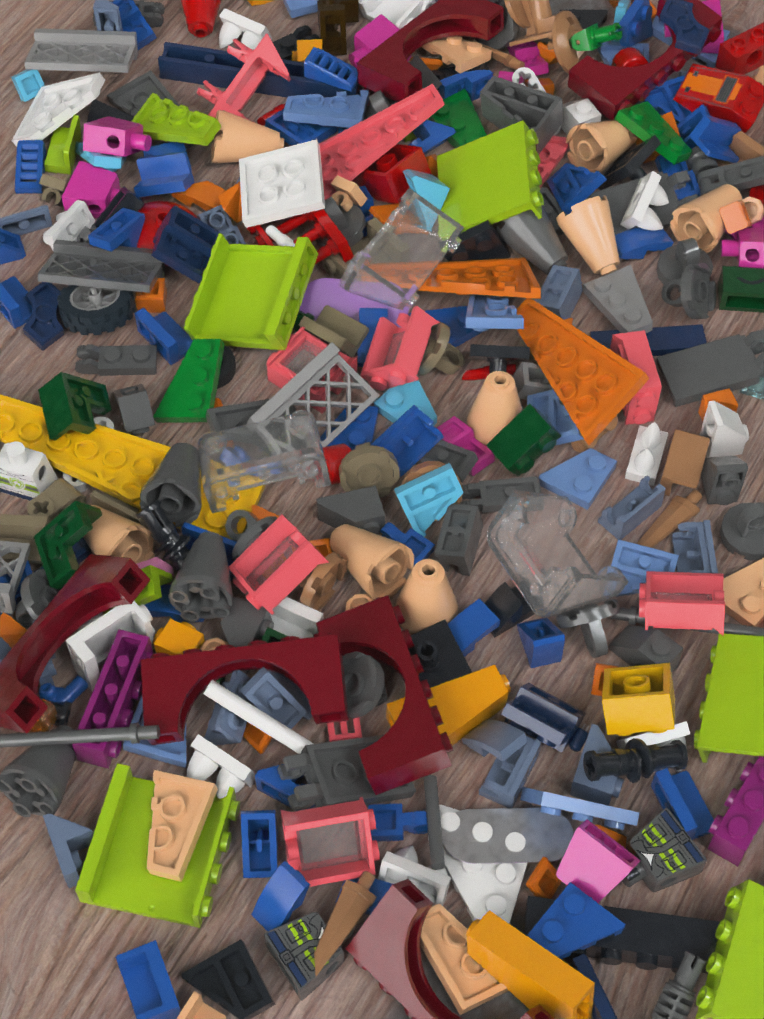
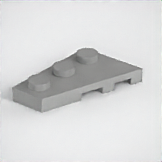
M631 265L583 284V293L620 333L645 330V333L652 331L653 321Z

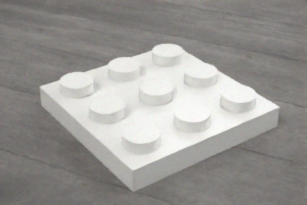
M317 139L239 159L242 221L246 228L325 209L321 152Z

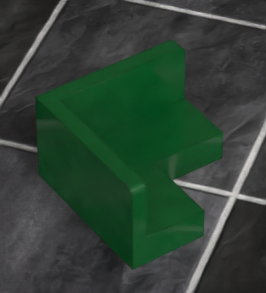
M60 372L38 389L51 440L59 439L69 430L90 434L96 429L92 412L105 415L112 410L106 385L64 372Z
M75 500L34 536L50 587L61 590L78 570L79 565L72 546L93 529L92 524L102 516L100 508Z

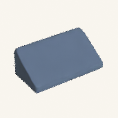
M95 0L93 10L97 31H123L119 7L108 0Z
M48 205L0 218L1 229L19 236L53 226Z

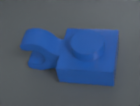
M387 522L380 530L383 537L403 543L412 549L414 566L417 562L427 559L434 552L435 544L412 528L403 533L395 525Z
M402 803L368 805V809H373L376 821V829L371 830L372 840L402 841L404 840V831L413 834L428 833L426 811L403 813Z

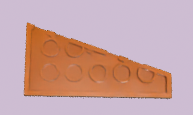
M526 258L361 267L362 281L390 283L401 290L541 299V287Z
M526 298L517 308V315H522L524 318V329H517L527 347H530L531 354L563 403L571 419L576 424L584 440L590 445L644 386L649 377L644 371L531 298Z

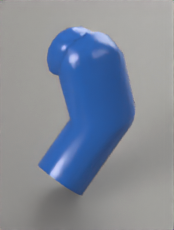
M77 675L65 688L55 687L51 683L43 684L39 689V696L47 701L62 704L66 701L73 703L89 687V684L81 676Z

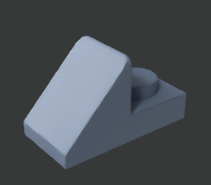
M264 667L239 690L256 708L290 729L308 712Z
M53 814L43 815L68 888L77 886L80 877L78 872L83 868L78 851L90 846L94 832L87 827Z

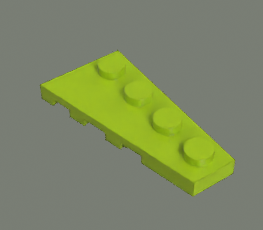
M155 93L150 95L131 120V122L142 124L143 134L150 135L152 140L205 146L209 145L221 128L216 118L197 110L192 112L187 106L182 104L177 106L170 99L165 98L162 100Z

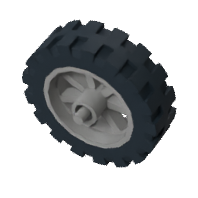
M68 285L67 288L64 287L60 291L61 295H58L57 298L64 326L66 328L69 327L70 331L74 333L80 332L81 335H88L89 333L101 335V332H113L116 327L121 328L126 325V321H130L133 318V313L136 311L133 291Z

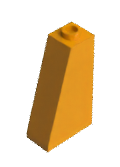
M492 665L431 687L434 698L429 699L428 702L430 707L437 705L444 723L439 725L438 729L440 734L447 732L453 746L484 720L491 718L503 709L507 703L508 693L511 692V688L506 675H500L496 665ZM405 697L386 704V719L390 728L401 713Z
M490 910L481 920L476 919L471 923L466 932L467 953L498 982L504 984L507 990L528 1009H532L540 1004L555 1019H592L595 982Z

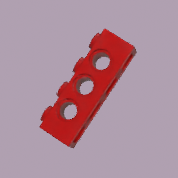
M764 22L720 43L715 66L717 69L745 75L764 65Z

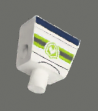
M18 441L6 443L0 451L1 493L31 501L58 479L44 453L25 448L23 443Z

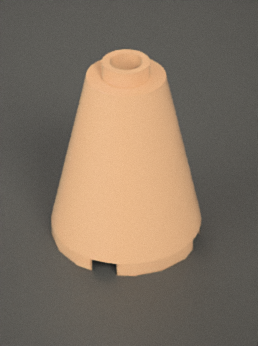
M217 111L216 119L220 123L221 128L215 135L212 143V163L239 162L241 158L284 148V138H280V132L227 111Z
M616 120L581 123L574 126L568 132L566 144L569 143L570 151L567 152L571 164L576 167H585L593 173L596 171L603 172L637 141L638 137Z
M724 184L675 209L672 213L673 219L670 221V227L678 242L694 238L700 249L706 253L711 252L726 231L719 209L742 200L740 191L732 185Z
M600 196L584 200L573 205L571 213L565 216L563 211L556 217L558 226L594 274L600 273L601 276L617 270L616 266L620 263L609 201L606 196H603L602 199Z
M495 371L486 377L467 417V425L473 429L475 439L485 446L523 410L515 380L509 373Z
M91 505L100 508L102 516L92 524L93 529L83 536L94 555L131 558L136 564L154 558L155 554L152 552L154 539L150 535L151 532L148 527L100 506Z
M343 524L335 528L331 533L330 547L332 551L348 561L347 570L368 596L375 600L386 595L390 598L404 586L407 581L404 575L407 569L412 571L414 566V554L411 548L398 541L349 524Z
M424 559L417 562L396 601V605H399L406 622L400 624V626L404 630L408 629L411 635L443 620H446L448 624L458 614L457 600L443 566L432 559Z

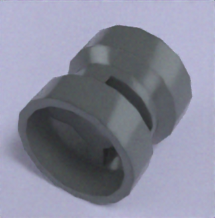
M698 146L691 149L692 153L689 159L686 160L688 166L694 171L696 179L700 172L719 167L717 162L712 157L705 155Z

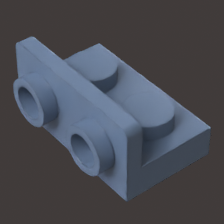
M234 670L230 681L222 682L221 686L252 704L239 691L251 678L241 670ZM216 702L204 738L215 746L241 743L247 721Z

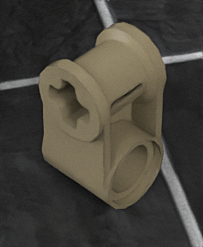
M60 478L55 480L46 490L28 503V515L48 516L52 521L75 500L86 503V497L68 481Z

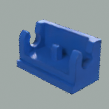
M413 405L371 445L384 447L394 454L398 461L400 477H402L444 436L433 426L434 422L432 419L419 410L417 406Z

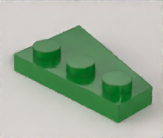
M466 88L443 100L445 105L429 117V121L455 129L456 133L447 140L454 148L487 135Z
M648 101L618 111L615 120L642 141L656 135L661 144L655 151L673 165L689 159L692 153L691 148Z
M221 339L193 340L153 416L157 423L207 422L206 411L207 409L214 408L224 352L225 344Z

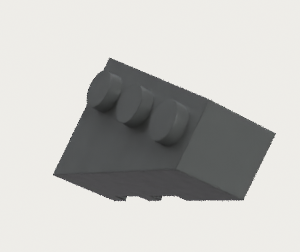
M492 76L480 91L482 116L500 129L524 120L529 129H534L537 134L539 143L536 145V151L538 154H540L564 122L561 97L496 76Z

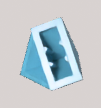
M411 169L404 170L403 173L421 219L429 226L434 225L450 188L432 174Z

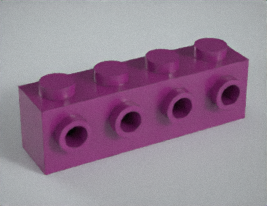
M118 630L77 730L130 727L134 716L133 706L135 701L140 700L142 696L141 659H148L151 655L155 654L152 650L150 637ZM122 741L72 744L78 761L109 769L112 759L117 758L120 754Z
M759 756L755 764L747 763L739 778L744 781L740 790L732 789L724 803V806L729 808L724 817L718 814L708 831L713 834L708 850L737 867L764 822L763 756Z

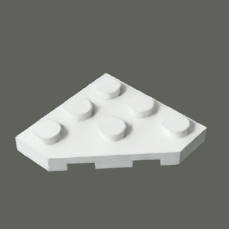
M99 72L41 87L11 141L17 147L19 140H43L100 95V90L105 82L103 76Z
M439 804L441 828L448 832L457 830L460 826V818L456 812L460 810ZM478 822L474 825L472 834L476 840L485 842L491 839L493 829L486 822ZM512 832L507 835L505 845L509 850L519 852L524 849L526 840L521 833ZM443 845L445 868L448 876L451 877L455 890L459 892L472 921L476 919L481 920L490 910L510 924L528 862L466 863L450 855Z

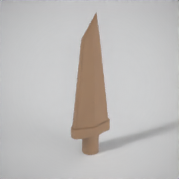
M462 36V39H464V40H467V41H470V42H477V41H474V40H472V39H469V38H467V37ZM482 44V47L492 50L491 57L503 63L505 66L513 70L525 67V62L516 59L514 56Z
M694 489L686 498L676 495L637 544L653 548L678 529V524L687 522L693 516H696L700 512L696 504L703 498L702 494Z
M364 871L357 883L346 880L343 884L341 893L314 952L315 976L319 974L369 907L375 902L377 897L369 891L375 881V876L372 873Z

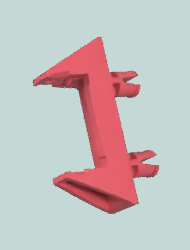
M265 34L254 50L241 43L238 39H233L236 48L228 46L227 53L245 64L226 91L222 92L207 80L203 81V84L208 91L198 88L197 95L202 96L215 105L208 114L209 116L216 118L217 111L224 110L247 119L239 111H242L264 80L268 70L290 82V74L268 34Z

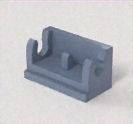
M553 265L541 288V299H536L535 301L562 319L570 318L583 292L580 269Z
M645 476L640 480L639 486L612 508L609 506L603 510L598 523L614 537L622 540L662 506L666 490L664 486L659 483L652 489L649 486L650 477Z
M710 520L678 524V530L681 532H674L671 537L673 552L679 555L676 572L718 573Z
M526 736L527 743L505 761L496 758L479 790V795L506 808H513L539 757L542 742Z

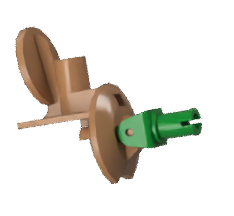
M504 0L506 8L515 23L522 28H527L525 36L509 42V45L514 46L548 37L551 40L548 42V50L554 49L559 64L568 74L569 69L587 56V51H593L603 46L602 43L620 40L622 38V31L615 32L621 28L619 23L598 27V23L583 30L577 17L570 11H560L552 15L549 0Z

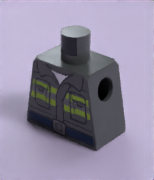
M665 808L628 842L626 849L641 861L622 882L627 887H631L640 880H643L652 892H657L700 874L707 859L670 810Z
M312 912L264 934L266 947L301 1001L309 996L344 962V952L341 946H339L323 969L315 976L314 952L326 927L318 912ZM353 930L349 933L346 939L354 935Z

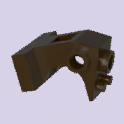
M358 0L317 1L320 39H322V50L333 56L347 55L346 23L359 22Z

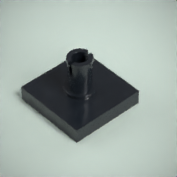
M656 135L626 151L603 174L607 180L598 188L600 190L606 189L626 177H629L632 181L646 176L647 173L640 165L661 144Z
M471 344L469 360H486L490 362L489 374L495 371L507 372V363L527 362L529 360L530 347Z
M446 620L411 635L415 647L409 649L411 656L414 654L418 655L424 670L423 673L418 674L421 681L427 679L430 688L472 673Z

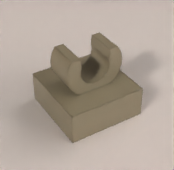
M42 174L39 184L47 188L42 193V200L49 203L51 197L56 194L54 204L62 207L61 197L69 182Z

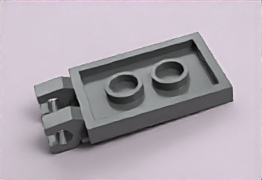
M687 170L674 173L669 177L667 173H657L662 176L659 185L666 192L669 203L662 206L649 204V207L659 217L663 229L670 227V221L673 219L672 213L675 209L698 197L695 194L679 201L674 190L686 187V183L691 180ZM641 178L593 192L587 197V199L600 196L601 199L603 196L607 197L615 235L628 230L620 225Z
M764 329L751 332L747 337L737 334L657 357L658 368L675 407L702 400L704 394L729 388L731 391L759 384L760 377H764V353H762L764 352Z
M383 735L305 745L301 754L285 756L283 759L284 764L279 765L277 768L281 780L297 779L302 775H305L308 784L296 786L294 788L295 794L288 797L292 810L307 809L314 804L317 808L359 800L360 797H363L365 805L411 798L416 789L413 782H409L375 795L367 779L358 751L375 743Z

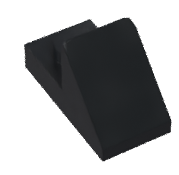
M529 579L512 589L504 582L485 602L486 606L500 619L499 627L493 630L491 634L497 637L546 608L547 601Z

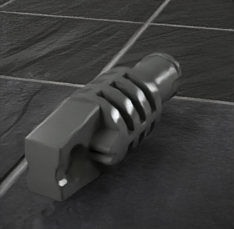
M685 951L674 979H669L665 983L651 1014V1019H687L696 999V992L693 989L704 965L707 963L706 960L697 956L691 967L695 956L693 953Z

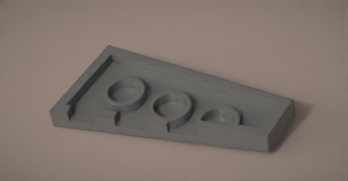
M151 70L107 95L111 104L133 117L152 93L157 94L162 100L167 98L172 100L175 105L180 106ZM184 143L185 149H188L195 144Z

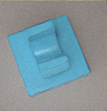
M26 69L11 77L21 101L24 102L36 97L40 88L45 86L38 70Z

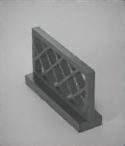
M56 239L53 243L54 253L38 272V282L150 293L158 278L165 277V264L151 256L153 249L118 246V248L111 252L92 246L87 242Z

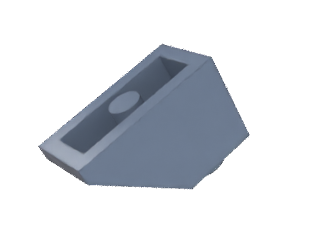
M591 724L572 782L570 795L609 806L612 796L619 798L624 779L611 775L601 777L599 781L591 782L588 780L583 766V758L586 751L594 750L596 753H603L612 750L599 726Z

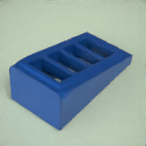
M313 47L304 61V77L350 92H352L358 82L357 68L322 49ZM345 75L349 76L347 80L344 79Z
M18 141L15 175L16 194L43 193V186L39 182L42 174H45L44 162L47 152L44 141ZM23 180H36V182H23Z

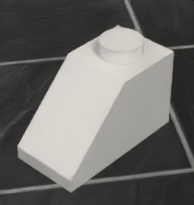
M588 98L570 101L563 104L564 122L561 128L568 135L569 130L578 124L600 122L602 115Z
M716 401L708 402L700 431V436L710 439L706 453L707 458L742 454L745 443L749 440L747 426L742 424L738 413Z

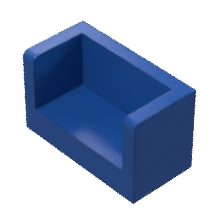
M156 940L117 955L115 958L126 985L136 1019H177L181 1009Z

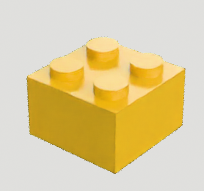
M670 663L604 669L602 704L607 735L629 736L638 732L663 733L667 730L675 729V694Z

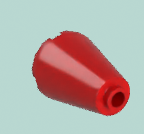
M181 0L188 31L199 38L211 34L222 0Z

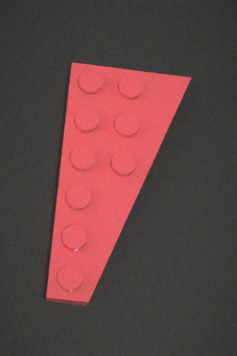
M433 84L319 144L325 200L337 192L331 185L337 175L352 181L445 105Z

